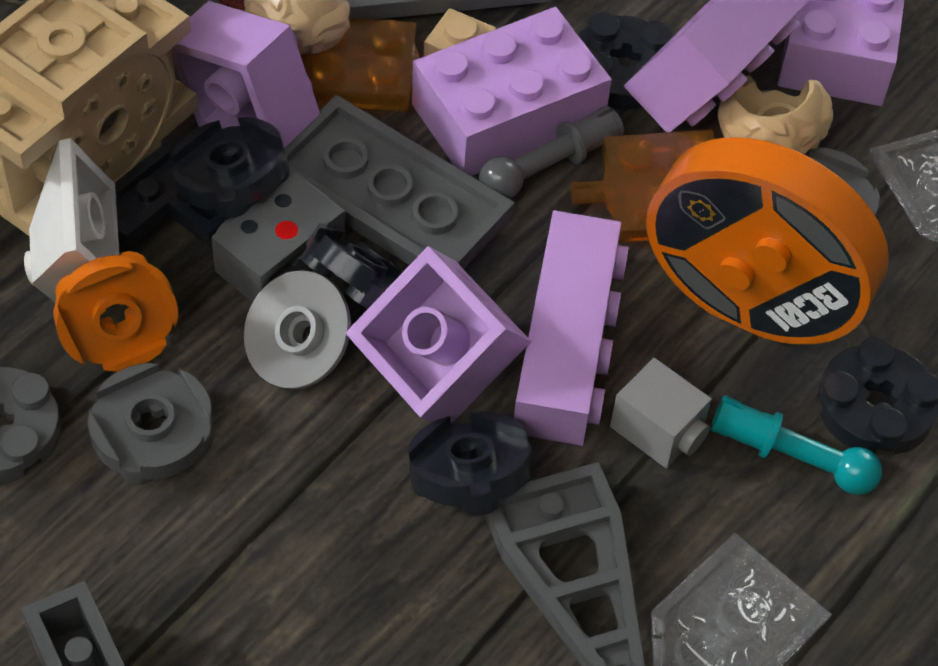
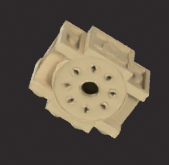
M29 0L0 22V215L30 236L29 228L59 140L71 138L115 183L161 146V140L199 108L197 93L175 78L172 47L191 32L189 15L166 0Z

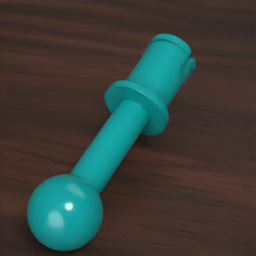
M727 395L722 397L716 409L710 431L758 449L759 457L766 458L771 448L832 473L837 485L845 492L853 495L868 494L881 481V462L872 451L866 448L852 447L842 452L782 427L783 414L780 412H775L774 415L747 406Z

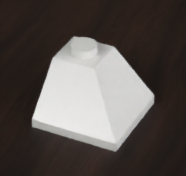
M71 138L59 140L29 228L30 251H27L24 256V266L28 280L54 302H56V285L61 278L70 275L81 265L96 258L119 255L115 183Z

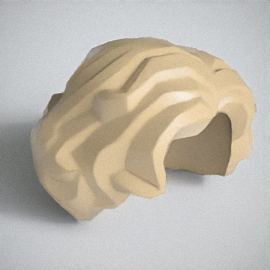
M244 0L245 12L290 25L297 38V47L300 55H314L328 50L336 45L350 28L348 19L350 6L346 0Z
M748 75L745 76L748 80L727 100L720 103L718 120L724 138L740 137L768 141L802 154H806L810 149L818 148L820 141L827 136L828 129L833 120L831 98L823 85L817 80L805 82L800 95L794 97L779 90L760 91L757 88L756 82Z

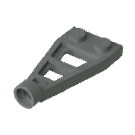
M599 462L528 481L512 495L500 499L498 508L484 516L501 559L581 666H645L622 514ZM584 535L589 536L594 541L596 547L597 573L566 583L557 579L541 559L539 549ZM608 595L612 602L618 629L589 637L582 630L570 609V605Z

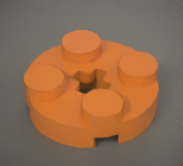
M127 251L119 255H109L91 260L78 267L70 275L61 278L56 285V302L53 315L59 340L65 351L74 360L84 365L85 359L91 363L102 364L105 371L119 372L130 366L148 363L158 356L167 345L165 338L171 331L172 325L174 324L176 327L178 306L169 281L158 268L147 263L145 257L137 252ZM112 305L129 306L124 311L125 320L122 322L114 323L111 317L100 319L101 314L106 311V308Z

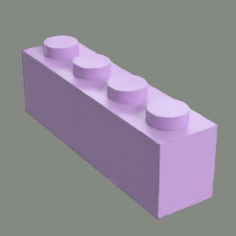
M553 210L528 336L531 342L526 346L514 411V419L523 425L529 437L583 446L587 423L596 425L600 423L605 389L593 386L596 373L608 374L613 340L602 338L604 325L616 326L621 292L610 291L611 280L623 281L629 249L628 246L618 245L620 221Z

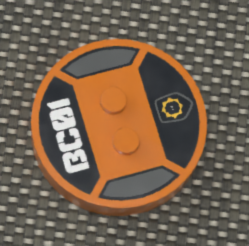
M730 137L705 141L689 148L675 161L654 194L647 210L646 226L650 245L661 267L675 285L711 315L764 339L806 345L830 342L845 336L854 330L864 319L887 273L889 254L886 238L879 221L863 198L841 177L824 165L800 152L768 141Z

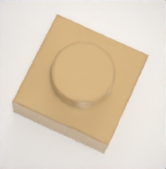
M449 8L424 41V56L493 31L496 27Z

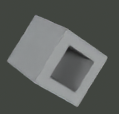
M653 358L616 395L610 427L667 469L682 452L687 456L692 455L707 437L710 426L705 422L712 399L659 360Z

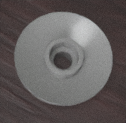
M293 271L273 279L256 296L245 321L244 345L247 357L254 370L270 384L286 389L306 388L323 380L338 365L349 342V337L345 334L351 327V317L347 301L341 290L331 280L314 272ZM311 325L310 334L304 342V330Z

